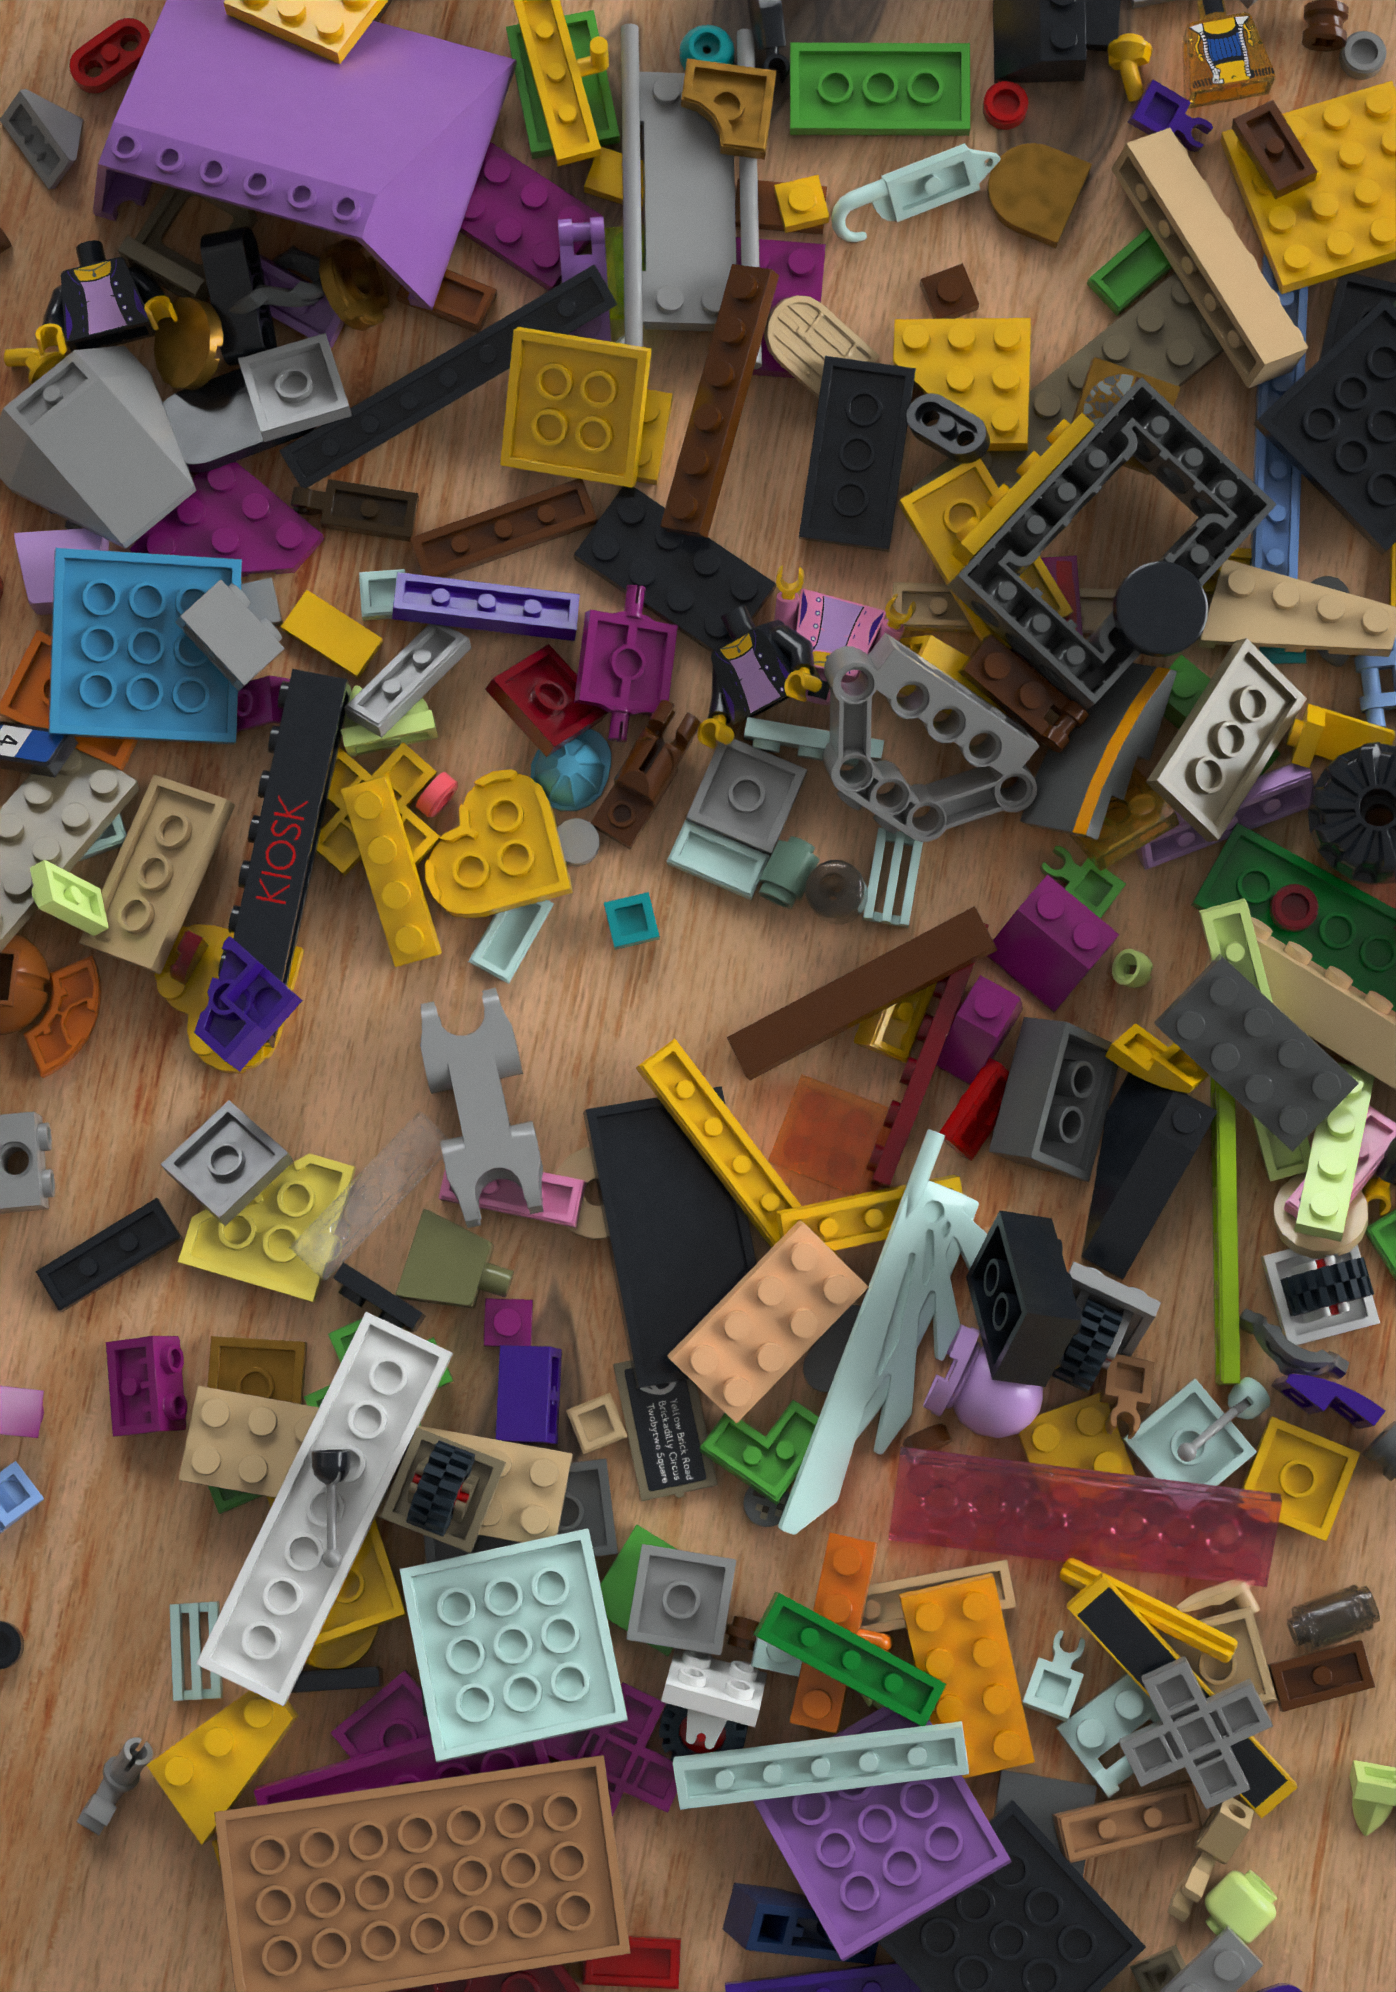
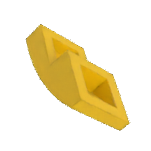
M1137 1023L1116 1039L1105 1057L1133 1075L1160 1087L1178 1092L1190 1093L1209 1076L1178 1045L1173 1043L1167 1047Z

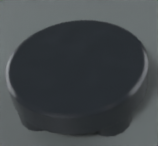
M1150 562L1132 571L1120 583L1114 596L1113 618L1119 632V638L1127 648L1135 649L1142 654L1152 657H1167L1182 652L1200 637L1208 618V601L1201 583L1190 571L1171 562Z

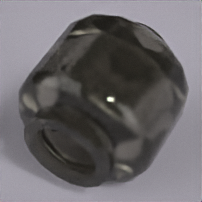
M829 860L819 864L811 871L806 881L805 895L809 906L821 920L830 924H845L855 920L863 912L868 902V888L863 876L854 865L843 860Z

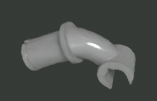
M136 1737L128 1739L117 1756L111 1757L104 1764L103 1779L96 1793L90 1797L77 1819L78 1824L100 1835L104 1826H107L117 1808L115 1806L125 1792L132 1790L139 1783L140 1772L152 1760L153 1750L147 1741L140 1751H136L135 1749L142 1739Z

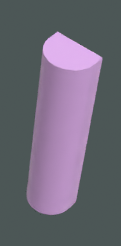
M1292 763L1260 775L1218 841L1207 842L1174 809L1129 825L1130 837L1141 864L1146 870L1228 839L1237 823L1251 830L1308 808L1314 787L1312 772L1309 768Z

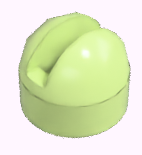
M1124 949L1114 959L1112 975L1114 980L1120 985L1130 988L1143 987L1151 979L1150 974L1153 964L1144 953L1133 949ZM1130 967L1136 968L1134 974H1129Z

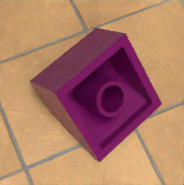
M1047 874L993 939L998 950L987 957L1054 1013L1113 945L1119 934Z

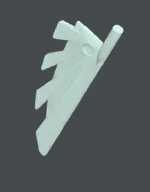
M930 1129L926 1132L869 1283V1288L866 1291L779 1521L778 1528L784 1532L793 1535L797 1534L837 1503L854 1443L880 1408L881 1414L874 1445V1452L879 1455L884 1453L909 1419L913 1406L917 1347L932 1317L934 1356L938 1360L942 1361L945 1358L948 1348L960 1327L950 1277L960 1253L968 1270H970L987 1233L973 1221L979 1206L978 1201L929 1180L945 1135Z

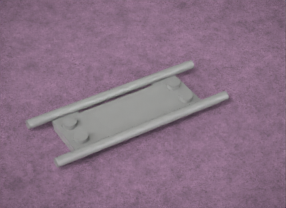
M624 24L621 26L625 344L643 347V325H645V329L714 331L732 264H736L734 156L720 154L719 137L712 124L698 112L681 107L685 73L639 71V27L635 24ZM740 29L737 31V65L755 68V39L753 31L751 29ZM640 125H642L644 271H642ZM739 156L741 265L760 267L757 159ZM761 345L754 369L762 366Z

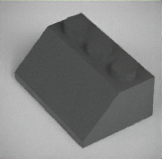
M1024 1017L989 1152L1017 1164L1089 1182L1119 1067L1105 1057L1112 1042L1065 1021Z

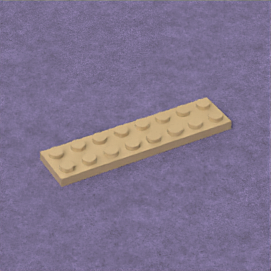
M198 1386L179 1480L276 1498L319 1407ZM418 1426L420 1429L506 1462L478 1535L519 1543L558 1535L572 1453ZM400 1466L376 1514L377 1517H381Z

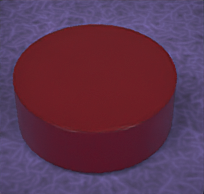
M1289 884L1282 887L1273 896L1269 910L1270 916L1277 927L1287 932H1300L1314 922L1319 906L1315 894L1309 888L1300 884Z

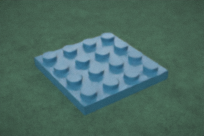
M55 548L48 735L234 745L237 733L238 690L175 622L219 580H222L227 586L233 583L241 590L242 559Z

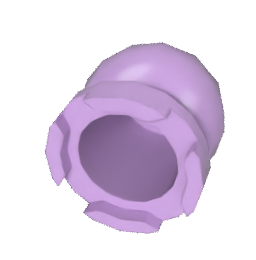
M961 1324L947 1351L949 1357L953 1358L951 1366L945 1378L936 1374L923 1404L924 1408L931 1410L932 1414L940 1417L945 1408L950 1409L953 1407L960 1423L977 1435L1002 1438L1019 1434L1032 1423L1040 1412L1043 1400V1387L992 1380L984 1346L980 1347L981 1344L977 1342L980 1330L973 1327L968 1328Z

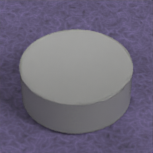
M1355 32L1347 38L1346 46L1340 50V66L1352 78L1359 80L1372 78L1381 70L1384 64L1386 47L1382 39L1372 32Z
M573 818L564 821L558 826L557 830L567 865L583 866L590 863L596 857L600 847V840L596 828L590 822L580 818Z

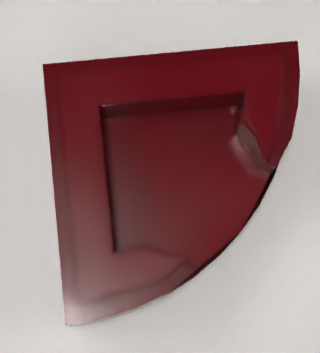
M188 930V932L184 933L177 947L178 952L181 954L175 964L170 966V977L183 985H186L209 946L202 937Z

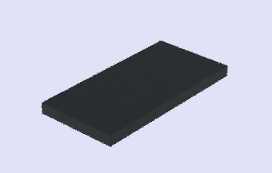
M722 1086L713 1088L725 1104ZM658 1097L586 1109L583 1115L635 1388L640 1389L688 1380L690 1378L667 1355L757 1264L748 1217Z

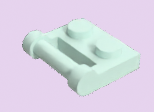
M1126 1673L1070 1715L1067 1722L1062 1721L1058 1724L1056 1729L1104 1794L1110 1798L1120 1790L1118 1785L1134 1772L1126 1756H1123L1108 1769H1105L1097 1758L1120 1742V1738L1132 1733L1150 1719L1154 1723L1161 1720L1151 1698Z

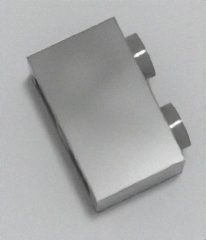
M219 580L189 607L175 623L231 684L240 691L285 648L279 643L282 636L275 626L266 618L259 621L247 608L251 604L247 596L235 584L231 583L227 586L222 580Z

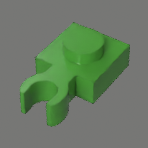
M1055 846L1052 852L1063 859L1064 867L1054 870L1043 862L1040 867L1042 873L1045 876L1048 874L1054 880H1062L1066 883L1065 889L1101 919L1126 883L1091 857H1088L1081 867L1078 866L1065 848Z

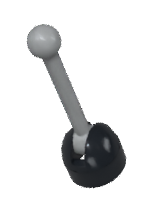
M350 1450L311 1451L313 1473L320 1482L326 1485L327 1550L324 1552L322 1560L327 1567L335 1568L342 1560L341 1553L337 1550L336 1485L343 1481L349 1473L351 1465Z

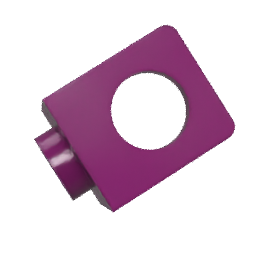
M269 675L249 681L238 691L237 733L270 723H281L283 709L278 708L279 691L282 682H290V679Z

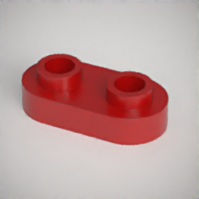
M134 18L120 19L78 48L73 53L69 64L75 84L87 93H101L137 69L151 37L145 24ZM134 41L138 43L137 48L133 51H125L123 49L128 42ZM94 67L102 69L101 74L97 77H89L87 75L89 70Z

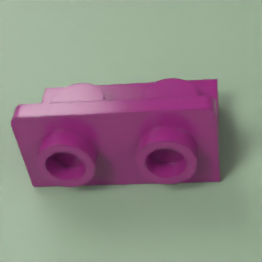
M147 1336L106 1342L113 1437L185 1430L188 1406L184 1396L182 1374L184 1356L180 1348L179 1337Z

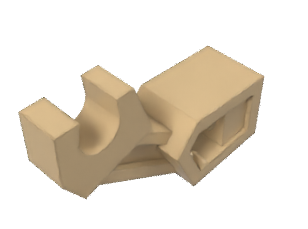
M1234 1798L1216 1805L1197 1837L1194 1848L1199 1851L1185 1877L1178 1884L1171 1898L1167 1913L1182 1922L1186 1921L1194 1901L1198 1903L1210 1878L1209 1874L1216 1861L1221 1864H1227L1250 1830L1254 1810Z

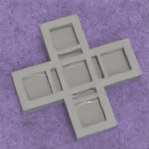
M1186 1656L1143 1675L1142 1682L1161 1720L1119 1739L1120 1746L1140 1786H1145L1185 1767L1206 1810L1250 1790L1249 1783L1230 1746L1273 1727L1272 1721L1251 1679L1249 1678L1206 1698Z

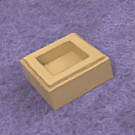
M610 1393L566 1410L584 1455L627 1438L626 1431Z

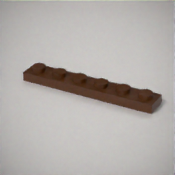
M736 264L731 266L660 525L661 528L668 532L708 538L779 279V274L772 269Z

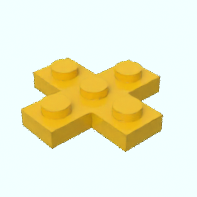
M404 742L398 746L372 775L339 747L328 801L339 811L321 829L316 852L344 877L362 857L341 792L342 788L382 776H389L416 866L441 840L435 831L409 809L438 774Z

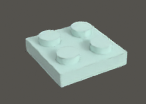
M1196 1378L1141 1422L1139 1430L1132 1439H1128V1434L1122 1438L1125 1445L1182 1513L1187 1512L1257 1453L1232 1421H1230L1196 1450V1457L1192 1461L1185 1462L1179 1458L1177 1451L1181 1444L1191 1443L1224 1414Z

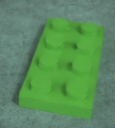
M790 42V135L969 136L970 43Z

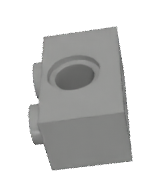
M34 1111L0 1115V1214L49 1209L48 1197L55 1196L54 1173L52 1169H46L45 1151H49L52 1148L51 1129L49 1123H43L42 1116ZM17 1151H26L29 1157L28 1167L21 1174L11 1175L8 1170L9 1158Z

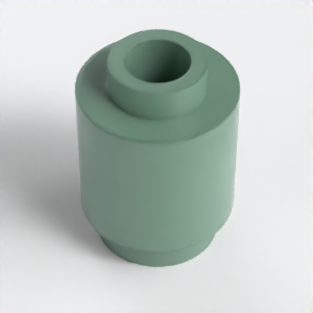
M790 836L788 842L778 840L759 881L762 883L759 894L779 906L792 909L795 901L802 899L815 872L814 870L820 861L813 854L815 847L794 836Z

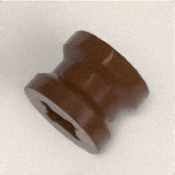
M1315 0L1307 3L1304 6L1303 18L1308 24L1302 33V45L1310 50L1323 52L1336 51L1345 47L1347 32L1343 29V23L1348 20L1349 7L1345 3L1336 0Z

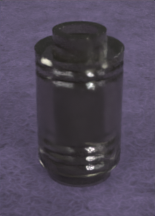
M1354 1584L1292 1607V1618L1287 1619V1626L1297 1647L1304 1645L1306 1650L1311 1653L1314 1650H1319L1365 1631L1372 1630L1373 1624L1380 1621V1615L1367 1586L1359 1588Z

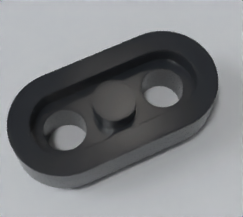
M930 393L916 398L907 410L906 419L912 434L921 442L955 462L971 463L977 461L989 448L990 436L984 422L976 415L939 394ZM938 420L935 425L927 426L930 421ZM974 440L969 445L962 446L965 441Z

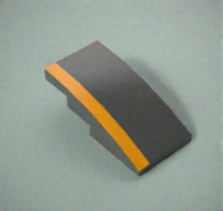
M1132 663L1104 695L1086 710L1089 715L1080 728L1074 727L1068 735L1070 742L1063 751L1058 753L1050 748L1048 749L1035 777L1037 795L1033 803L1024 809L1020 822L1033 827L1098 840L1110 799L1124 800L1136 759L1150 760L1177 672L1168 668Z

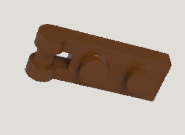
M992 634L984 637L958 671L1031 734L1055 752L1061 753L1070 742L1068 735L1074 727L1080 728L1089 716L1081 705L1069 700ZM1049 709L1060 716L1054 725H1050L1043 719Z

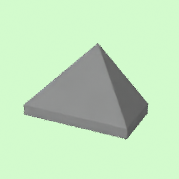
M27 89L20 90L0 118V121L49 190L55 189L76 161L83 119Z

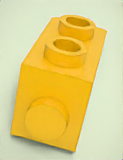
M1308 703L1302 720L1294 719L1286 745L1292 746L1291 763L1310 768L1314 755L1334 760L1339 755L1367 743L1380 742L1381 744L1392 746L1395 732L1391 729Z

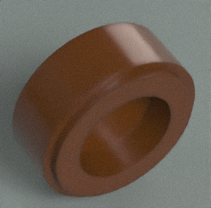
M941 1423L910 1435L904 1439L902 1444L908 1458L911 1460L943 1448L952 1442V1438L946 1425Z

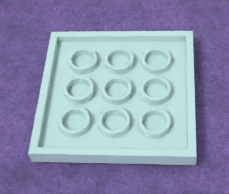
M588 1528L399 1569L436 1762L439 1763L628 1721Z

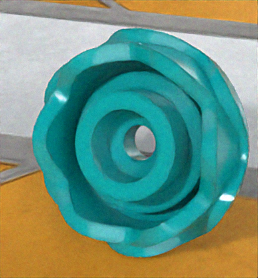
M700 25L694 27L686 33L681 41L680 63L684 70L686 69L687 58L733 65L734 43L729 34L718 26ZM709 48L711 52L706 54L703 50Z

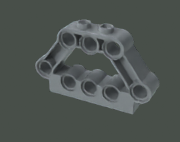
M884 633L869 654L853 646H844L836 649L828 656L824 664V675L830 686V741L823 751V763L834 786L839 790L837 795L847 805L858 811L862 806L875 814L873 816L874 820L892 834L900 830L912 839L920 842H930L939 838L946 829L1003 810L1019 812L1033 803L1037 795V784L1026 766V762L1039 745L1032 734L1020 723L887 633ZM851 670L861 671L855 681L850 683L841 682L847 672ZM916 685L914 692L909 696L897 697L902 687ZM877 690L885 695L891 708L898 716L905 719L919 718L935 741L940 743L955 742L965 759L977 768L926 785H909L900 769L894 763L887 760L873 761L871 759L873 694ZM952 709L951 714L945 720L933 721L939 711ZM980 733H987V737L982 743L969 745L974 736ZM851 758L859 759L858 764L854 768L840 770L846 760ZM1018 777L1016 783L1011 787L1001 788L1002 783L1007 778ZM888 782L895 783L893 789L885 794L876 793L883 784ZM923 806L931 807L924 816L912 817L918 808Z

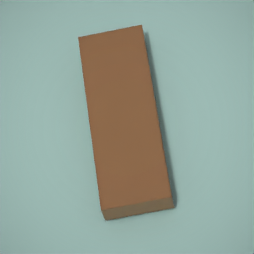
M1189 1780L1052 1814L1060 1852L1070 1863L1203 1829L1193 1783Z

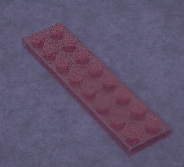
M900 1447L888 1540L1065 1562L1068 1558H1075L1087 1565L1221 1582L1238 1580L1246 1582L1247 1585L1267 1587L1282 1500L1281 1494Z

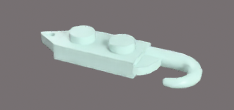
M964 143L881 176L882 179L849 191L837 201L831 215L832 228L837 236L844 241L854 243L863 241L867 238L865 232H852L846 227L845 219L850 211L872 203L873 208L883 219L897 222L979 191V183L996 166L1001 158L997 153L969 149Z

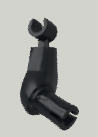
M747 0L757 50H766V60L762 64L761 69L777 68L780 72V81L783 83L790 71V64L785 56L779 54V48L787 46L782 0Z

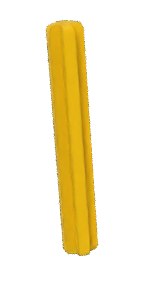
M1068 1557L1061 1568L1059 1578L1063 1582L1083 1590L1103 1572L1074 1557ZM1103 1573L1152 1627L1223 1663H1228L1232 1659L1238 1644L1235 1638Z

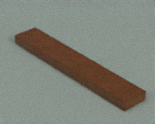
M974 906L728 1036L727 1039L745 1076L751 1081L992 954L998 949Z

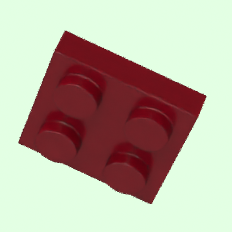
M550 644L494 677L485 688L489 695L546 757L600 723L609 713L600 707L574 703L577 674Z

